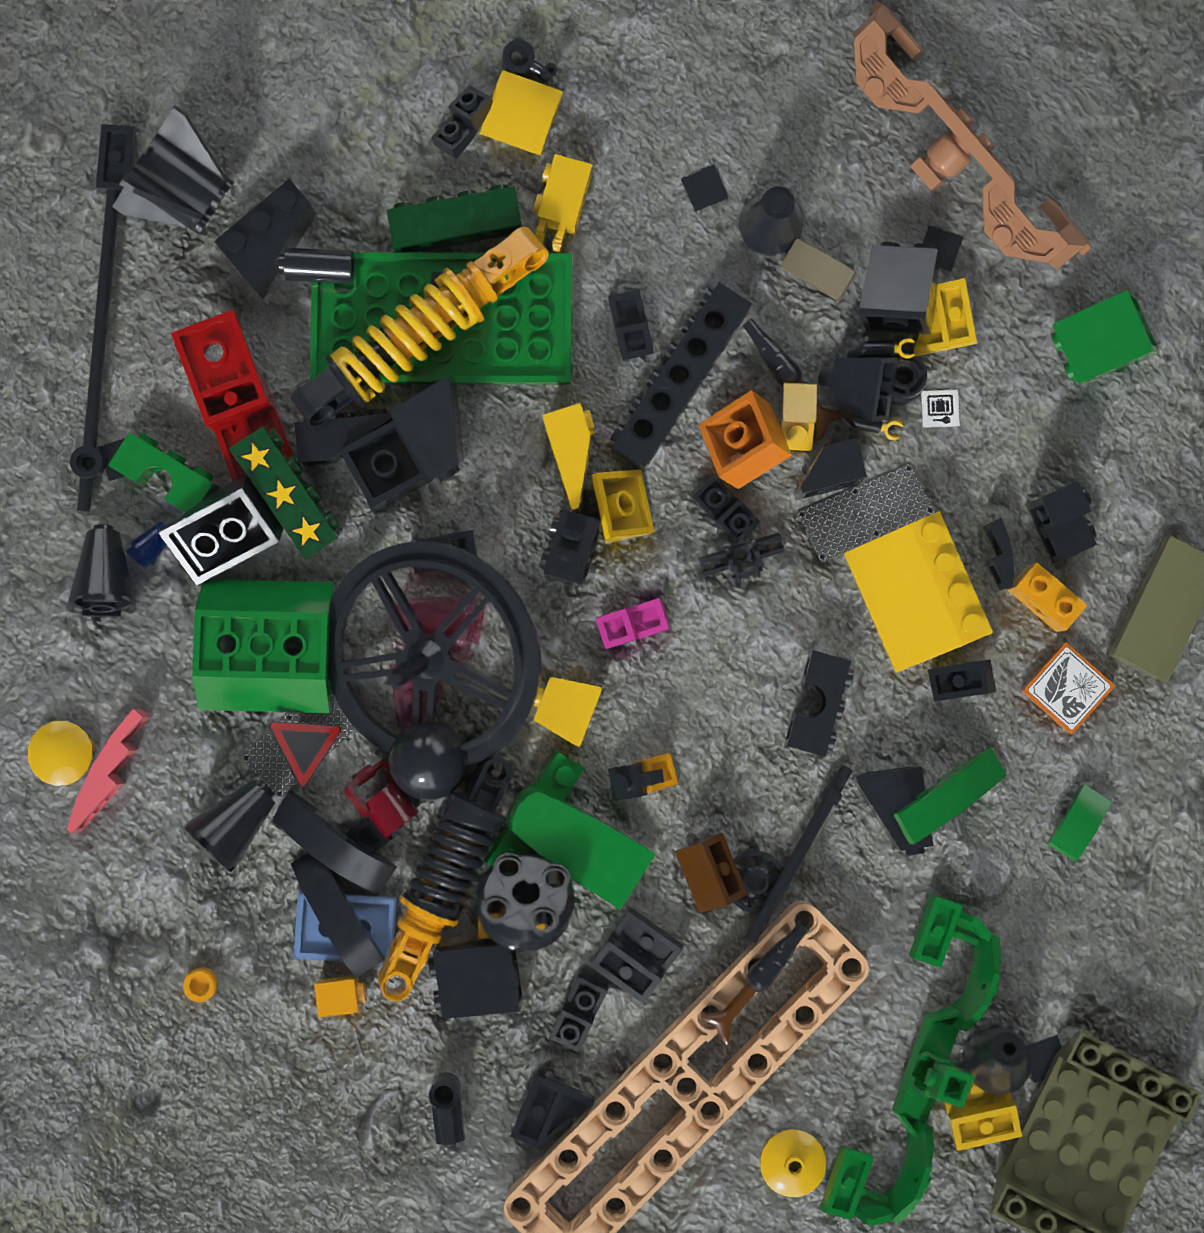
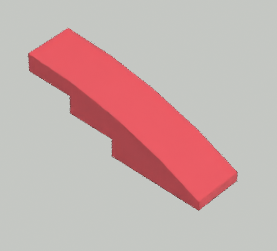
M132 709L110 736L93 763L77 796L66 829L71 834L81 832L126 784L116 774L138 751L129 741L151 718L143 709Z

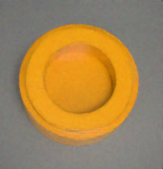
M196 968L184 979V993L194 1002H205L217 992L218 978L208 968Z

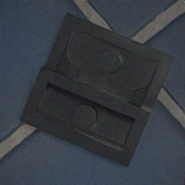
M630 907L601 947L590 966L644 1004L662 981L665 972L681 953L684 945Z

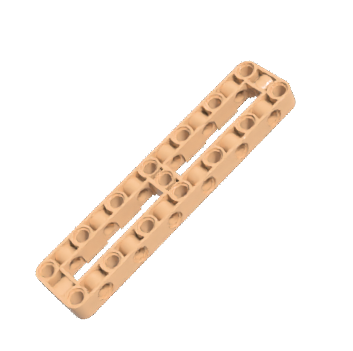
M802 900L790 904L762 932L757 943L752 942L510 1187L504 1204V1213L507 1219L520 1233H616L865 980L869 971L868 962L865 957L812 904ZM809 911L811 921L806 926L809 928V931L802 938L798 946L801 945L803 947L806 945L824 965L708 1081L688 1059L705 1040L709 1042L718 1033L716 1026L703 1021L699 1014L706 1006H714L718 1009V1012L723 1011L747 983L748 963L754 958H761L777 942L791 932L796 926L794 919L798 912ZM849 958L857 959L858 967L855 972L851 974L842 972V964L845 960ZM801 1006H809L812 1010L811 1016L805 1021L795 1019V1012ZM759 1053L764 1055L765 1062L761 1067L752 1068L748 1065V1059L753 1054ZM658 1054H668L672 1058L670 1065L665 1068L657 1067L653 1061ZM688 1077L695 1081V1086L690 1091H681L678 1089L677 1083L682 1078ZM658 1088L660 1090L664 1088L682 1109L568 1222L548 1202V1199L563 1184L567 1186L594 1159V1153L610 1137L614 1138L642 1110V1104ZM618 1101L624 1105L625 1109L619 1115H612L606 1109L609 1103ZM709 1101L717 1103L719 1106L717 1112L713 1115L702 1113L701 1107L704 1103ZM570 1149L575 1151L578 1157L573 1162H565L559 1155L563 1150ZM665 1149L672 1154L671 1158L663 1163L656 1161L654 1158L655 1153ZM519 1197L525 1198L529 1201L530 1206L524 1210L517 1209L513 1205V1200ZM617 1197L622 1199L625 1204L621 1209L613 1210L607 1206L608 1200Z

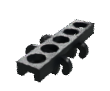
M778 532L756 540L754 537L750 538L749 542L731 548L725 546L723 550L699 557L698 560L704 577L730 569L731 573H735L732 579H737L738 584H741V579L755 574L757 578H761L760 572L763 569L758 567V564L762 563L761 559L785 552L781 542V535ZM774 541L778 542L776 548H766V544ZM762 546V550H761V552L759 553V550H758L757 547ZM738 549H745L747 551L743 559L735 557ZM726 557L727 564L720 563L719 559ZM716 561L712 569L704 567L705 563ZM752 561L753 568L739 572L738 564Z

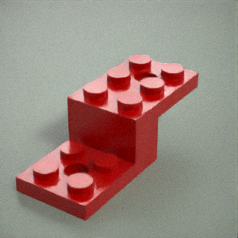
M232 309L172 332L171 336L204 424L215 433L232 481L246 475V473L229 448L264 425H267L269 430L275 428L285 442L282 449L288 458L292 455L294 456L267 381L258 373L236 312ZM220 345L223 348L221 359L216 362L208 361L206 353L209 347Z

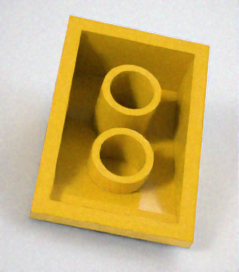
M581 403L543 414L542 417L571 511L580 514L591 448V435L595 434V427L590 411L583 412Z

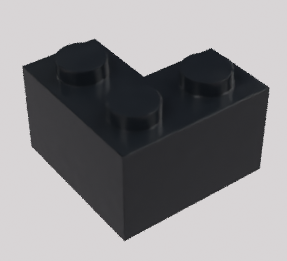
M1078 481L1026 504V508L1053 564L1097 545L1094 539L1097 536L1095 528L1083 516L1092 511L1090 507L1092 503L1091 497L1084 486H1080Z

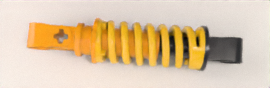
M521 227L512 232L508 238L497 246L488 250L475 262L470 261L465 265L466 269H463L461 273L455 274L446 268L434 280L439 288L432 284L424 286L423 293L425 299L413 294L409 298L410 310L403 305H398L394 310L396 320L388 315H384L381 318L380 323L385 334L375 326L367 328L366 334L371 343L370 345L362 337L355 336L352 339V346L356 355L345 347H340L330 355L327 354L325 359L329 368L308 383L297 388L291 397L293 404L310 427H319L325 424L333 415L353 401L364 408L366 403L376 396L371 388L378 393L385 390V384L380 374L383 373L391 382L398 381L399 373L394 364L397 363L404 371L410 372L414 368L411 361L412 357L415 356L419 361H425L428 358L425 350L426 347L430 346L434 351H439L442 348L439 340L441 336L444 335L449 341H453L456 338V333L453 329L456 325H459L463 330H468L477 322H482L484 317L481 308L487 305L488 302L494 303L497 301V296L514 286L516 282L530 272L541 267L548 258L549 253L528 227ZM369 384L371 388L367 389L365 385Z

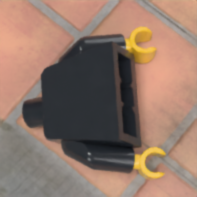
M906 338L901 340L899 344H894L892 340L866 341L849 349L846 357L836 358L833 369L827 367L821 369L818 376L819 385L830 388L828 399L830 405L838 408L839 414L852 428L876 434L882 431L885 432V436L890 440L900 438V434L892 433L888 429L891 425L904 426L903 421L899 418L893 417L889 419L898 358L893 357V355L900 354L903 358L915 356V354L905 355L901 351V346L905 342L913 343L915 342L914 340Z

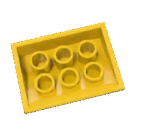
M940 511L843 553L895 673L993 633Z

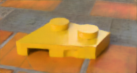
M965 278L937 284L931 335L919 334L917 343L913 348L916 357L978 344Z

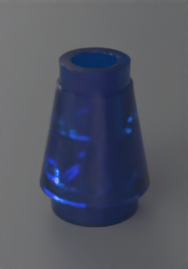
M161 521L129 543L130 547L125 551L143 569H146L150 564L154 566L167 546L159 534V531L166 526Z

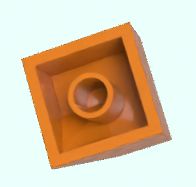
M752 390L698 424L719 478L737 489H740L792 456L771 404Z

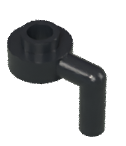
M516 39L510 41L501 53L502 65L508 72L520 75L528 71L543 81H548L557 74L558 69L554 63H548L544 66L535 60L532 46L524 40ZM512 53H519L522 56L520 64H515L512 61Z

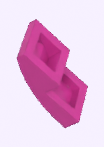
M662 598L596 618L605 649L671 629Z

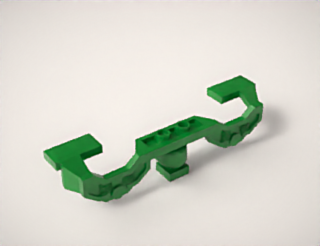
M930 894L908 955L915 960L941 968L951 939L954 937L973 945L974 963L963 994L951 1006L924 1015L891 1110L906 1130L907 1154L897 1182L885 1194L864 1187L874 1156L868 1152L841 1145L819 1207L824 1213L852 1220L855 1215L865 1225L870 1227L889 1221L900 1223L915 1210L924 1192L929 1188L932 1159L934 1156L933 1127L927 1123L934 1100L960 1108L965 1106L975 1076L967 1071L958 1069L953 1062L949 1061V1057L959 1030L967 1032L982 1018L984 1011L990 1006L992 998L996 996L1002 962L1000 937L991 934L979 918L961 911L963 908L961 904Z

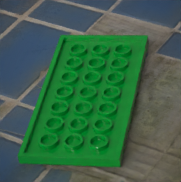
M354 252L355 276L353 284L311 282L310 381L329 368L325 359L327 354L330 355L340 347H345L356 355L352 346V339L355 336L362 337L370 345L371 343L366 334L369 326H375L385 334L380 323L384 315H388L396 320L394 310L398 305H403L409 310L411 309L409 304L410 296L416 294L425 299L423 289L425 285L431 284L432 271L443 273V270L448 268L454 273H461L463 269H466L465 265L470 261L475 262L485 253ZM549 253L546 262L541 267L530 272L516 282L514 286L497 296V301L494 303L488 302L487 305L481 308L484 317L482 322H477L468 330H463L459 325H456L453 328L456 338L453 341H449L444 335L441 336L439 340L442 348L439 351H434L430 346L426 347L425 350L428 358L425 361H419L415 356L412 357L411 361L414 368L410 372L404 371L397 363L394 364L399 373V380L391 382L382 373L380 376L384 384H435L453 375L456 384L571 385L572 253Z

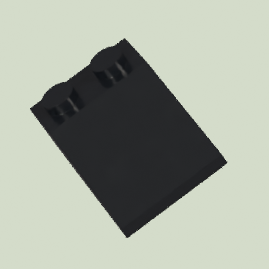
M246 474L218 489L162 528L159 534L195 584L198 585L278 543L284 528Z

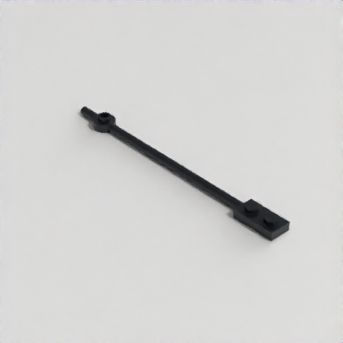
M101 124L96 188L98 191L106 192L83 446L77 448L70 457V467L80 477L77 511L90 512L93 479L101 476L106 467V459L103 453L96 449L118 219V211L113 208V205L124 188L120 185L121 181L134 167L137 130L134 126ZM93 458L94 466L91 469H87L85 466L86 461Z

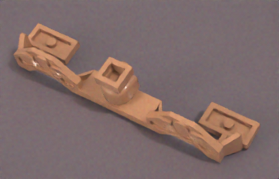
M878 2L870 10L873 14L853 33L855 37L856 83L878 108L920 114L925 108L931 106L953 132V134H942L928 147V157H919L910 166L931 191H936L946 182L944 180L946 177L954 178L970 165L972 161L970 155L972 154L993 178L983 187L984 232L1005 256L1045 262L1059 269L1077 252L1083 256L1090 251L1093 245L1052 198L1047 199L1039 207L1060 231L1037 229L1016 205L1015 181L1006 167L992 152L996 148L992 141L984 133L978 136L970 127L974 121L962 108L956 111L949 101L929 82L908 79L887 55L888 35H892L911 59L918 61L926 52L891 10Z

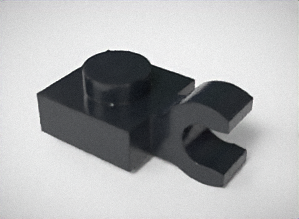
M642 763L608 769L614 801L648 795L646 786L665 782L662 769L643 772Z

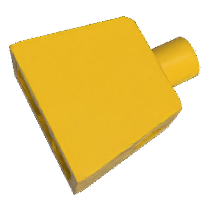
M550 677L545 689L539 687L534 706L538 707L534 721L580 747L603 688Z

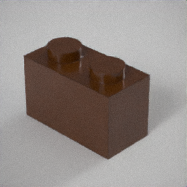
M723 832L696 840L675 851L699 913L728 906L747 895Z

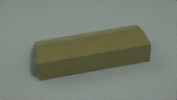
M1172 536L1162 538L1109 648L1108 656L1163 683H1168L1204 608V553Z

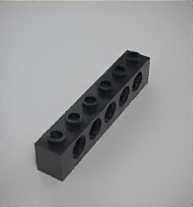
M720 282L715 290L708 288L699 302V305L703 308L697 317L691 315L681 330L685 334L679 344L675 342L671 344L663 359L667 360V363L661 372L657 369L654 370L646 383V386L649 387L648 392L643 399L637 396L628 410V413L632 416L625 426L620 423L610 438L614 442L612 451L642 471L646 470L751 309V302ZM716 315L722 319L723 325L720 328L713 329L706 324L705 319L708 316ZM692 342H699L705 347V353L700 356H694L688 351L687 347ZM674 369H682L687 373L688 379L683 383H676L670 378V373ZM656 396H665L670 401V406L666 410H657L652 405V400ZM644 422L649 424L653 431L652 434L646 438L637 436L634 432V427L638 423Z

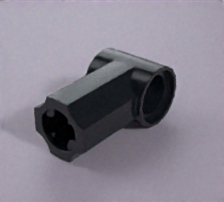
M450 1072L440 1073L434 1078L428 1096L432 1105L436 1144L443 1146L455 1145L465 1141L460 1097L461 1083L459 1078ZM441 1085H447L453 1090V1095L451 1097H442L438 1094L436 1088Z

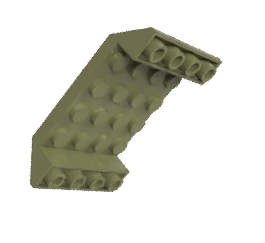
M1079 1030L1056 1053L1020 1126L1022 1137L1014 1138L997 1174L990 1212L1028 1233H1123L1177 1120L1189 1122L1202 1092Z

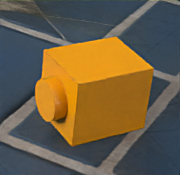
M354 975L319 979L314 984L318 1018L358 1013L363 1007L362 1003L367 1001L365 983H360L359 977L356 978Z

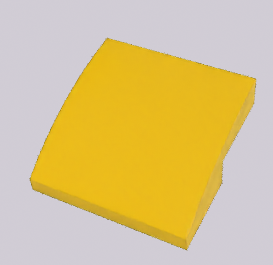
M502 70L492 95V106L483 122L480 134L541 156L552 123L555 122L564 91Z
M972 1083L964 1108L944 1103L957 1151L1022 1137L1017 1107L1012 1100L1011 1093L995 1095L980 1089Z

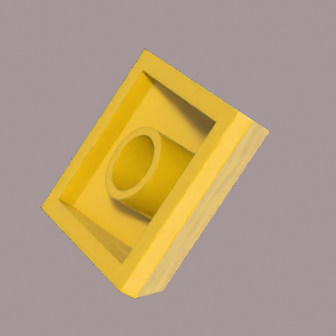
M641 469L591 474L605 543L655 533Z

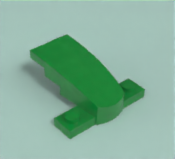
M555 749L534 783L522 790L512 802L507 813L506 826L493 844L488 855L484 858V861L489 866H492L495 860L502 854H530L532 849H534L542 857L564 866L569 871L570 877L621 910L656 854L626 836L620 830L596 818L591 813L565 801V798L585 768ZM503 873L508 877L514 876L513 873Z

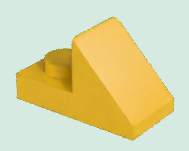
M784 382L780 428L790 450L812 451L814 423H816L817 384Z

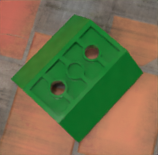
M208 579L202 582L194 612L192 679L198 710L331 713V681L328 680L330 602L335 593V583ZM225 635H232L237 644L235 650L229 654H225L220 649V640ZM297 636L303 642V649L298 655L292 656L286 650V642L289 638Z

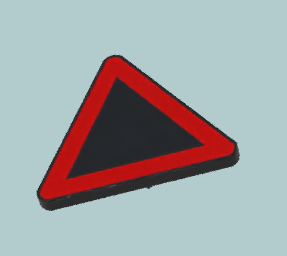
M272 721L269 724V730L298 786L301 788L305 787L341 733V728L336 725Z

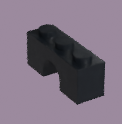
M814 650L809 651L801 683L811 685L820 692L822 706L811 717L792 714L784 746L826 757L827 751H833L837 738V733L832 732L835 720H841L846 701L841 700L844 687H850L854 675V669L850 668L851 660Z

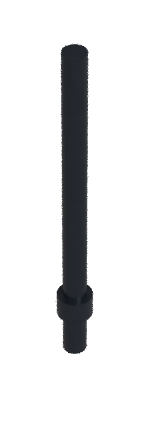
M841 764L830 786H825L822 791L820 804L745 935V938L757 943L833 806L837 807L843 797L841 792L853 770Z

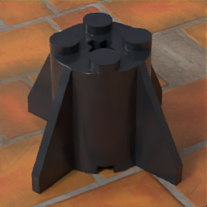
M174 105L159 131L149 143L151 146L148 147L145 153H142L134 167L121 181L120 185L124 188L114 203L113 208L123 215L187 227L199 235L218 209L222 199L233 186L234 181L223 173L188 115Z

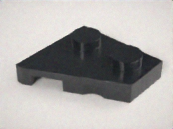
M536 1072L510 1137L541 1150L553 1140V1137L558 1132L563 1131L573 1122L574 1118L587 1107L589 1108L594 1103L595 1096Z

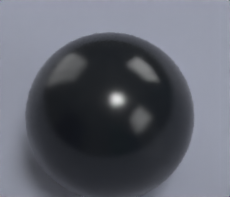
M422 721L408 726L396 737L389 753V768L393 780L403 792L420 800H436L447 796L462 783L468 768L466 751L462 752L460 748L464 741L454 729L441 722L434 721L432 724L425 723L426 721Z

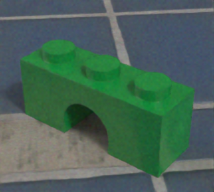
M129 432L108 465L144 487L153 474L159 471H167L171 476L172 484L164 500L184 512H187L220 488L211 482L214 478L212 474L199 466L196 467L195 471L186 467L184 463L187 459L169 449L167 454L158 450L156 447L159 442L143 432L139 437Z

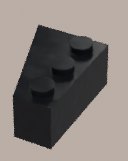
M288 179L214 242L264 300L269 292V286L276 275L280 274V254H285L287 247H297L317 214L311 203L295 184Z

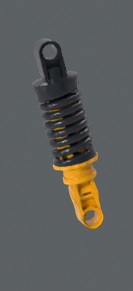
M496 753L478 762L464 794L456 792L448 794V806L443 809L442 816L454 821V823L445 819L438 820L437 827L444 830V832L435 830L432 832L431 837L439 843H427L426 850L433 855L422 854L421 862L427 865V867L418 865L415 868V873L422 878H411L409 881L410 890L405 891L399 898V901L407 909L403 915L404 917H399L396 925L400 930L394 937L387 958L378 974V984L385 998L390 1001H402L410 994L419 972L428 959L432 944H439L442 938L440 933L444 925H457L458 917L462 910L460 903L466 902L468 897L467 891H470L473 887L472 880L478 877L477 868H481L484 864L482 857L487 856L489 853L487 845L494 843V832L499 831L507 819L496 809L512 778L513 771L510 763ZM495 762L501 763L502 771L500 775L495 778H489L487 775L489 766ZM391 977H402L403 981L399 987L394 989L386 987L387 981Z

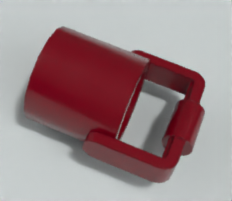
M384 760L378 761L373 766L368 764L352 776L353 780L344 788L345 795L363 817L369 816L385 838L389 837L419 813V810L393 780L389 764ZM378 770H381L391 784L364 803L354 788L357 785H363L374 777Z

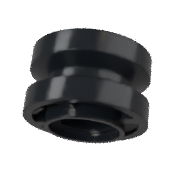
M895 354L893 357L898 358L896 375H906L910 383L901 384L895 379L891 403L906 405L915 401L920 396L927 381V369L924 363L916 356L903 358L900 354Z

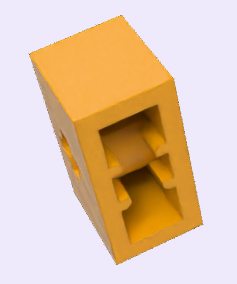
M1037 562L1027 565L1014 580L1013 586L1007 589L1008 592L1055 632L1066 631L1088 606Z

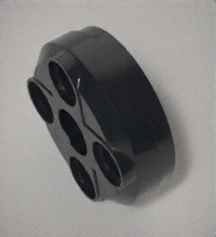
M505 853L500 855L494 864L483 874L476 896L477 914L485 932L498 944L517 951L539 950L558 940L571 922L575 904V893L569 871L562 865L534 854L515 855L513 853ZM509 872L513 873L514 876L506 877L502 874ZM556 883L559 884L561 887L553 888L550 887L548 884ZM493 913H499L503 916L500 918H493L489 915ZM540 924H545L550 928L543 930L537 928L536 926Z

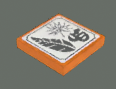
M1063 642L1020 691L1068 734L1072 735L1112 691L1115 685L1067 642Z

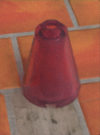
M467 596L407 599L426 631L432 634ZM476 596L444 630L450 637L471 614L482 598ZM395 604L409 630L412 629L399 604ZM484 608L451 647L453 657L470 661L473 658L475 652L469 650L472 643H479L483 626ZM389 616L390 623H393L391 617Z

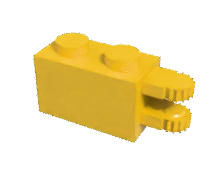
M557 154L554 155L552 164L546 163L542 182L546 183L543 195H537L533 213L537 214L538 219L535 236L543 244L547 227L557 230L552 247L553 252L560 253L566 233L576 235L593 175V165Z

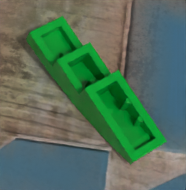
M988 747L936 780L938 783L915 796V801L893 815L909 844H915L976 802L1005 778L1007 774L992 747Z

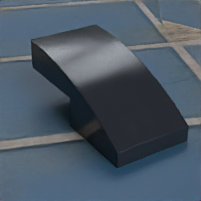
M640 289L607 296L622 361L654 354Z
M999 518L983 526V529L997 555L985 562L1000 591L1013 586L1014 561L1006 527L1002 518Z

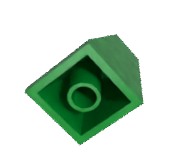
M1129 290L1123 291L1052 324L1055 332L1051 333L1052 341L1058 352L1064 351L1068 361L1063 363L1070 381L1076 379L1079 385L1160 353L1135 293Z

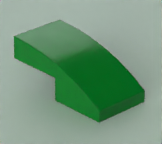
M1085 784L1080 786L1066 814L1059 818L1047 844L1074 862L1078 861L1101 825L1112 801Z

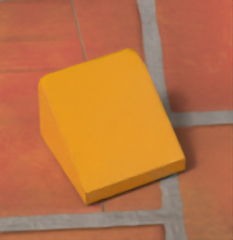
M670 752L632 763H642L643 772L663 770L665 782L646 786L647 793L679 784Z

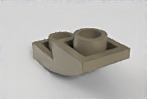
M797 238L780 265L784 271L807 282L816 290L839 302L857 274L849 267Z

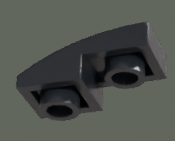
M468 85L448 106L452 116L431 137L434 146L457 159L473 140L485 121L493 103L492 97Z
M712 472L688 494L700 509L736 545L760 523L745 504L736 498L717 475Z
M579 972L549 1038L579 1052L593 1025L594 1018L608 992L609 986Z

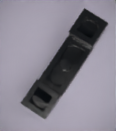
M291 790L273 816L277 824L300 847L322 864L349 881L379 894L397 869V866L372 848L366 851L315 814L318 809Z
M309 853L292 862V869L308 903L328 938L353 975L357 978L385 961L370 932L366 931L337 882L335 878L336 873Z

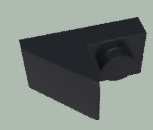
M991 659L928 669L934 702L997 692Z

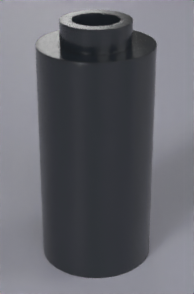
M287 247L285 254H280L279 273L285 275L286 281L353 284L355 276L354 251Z

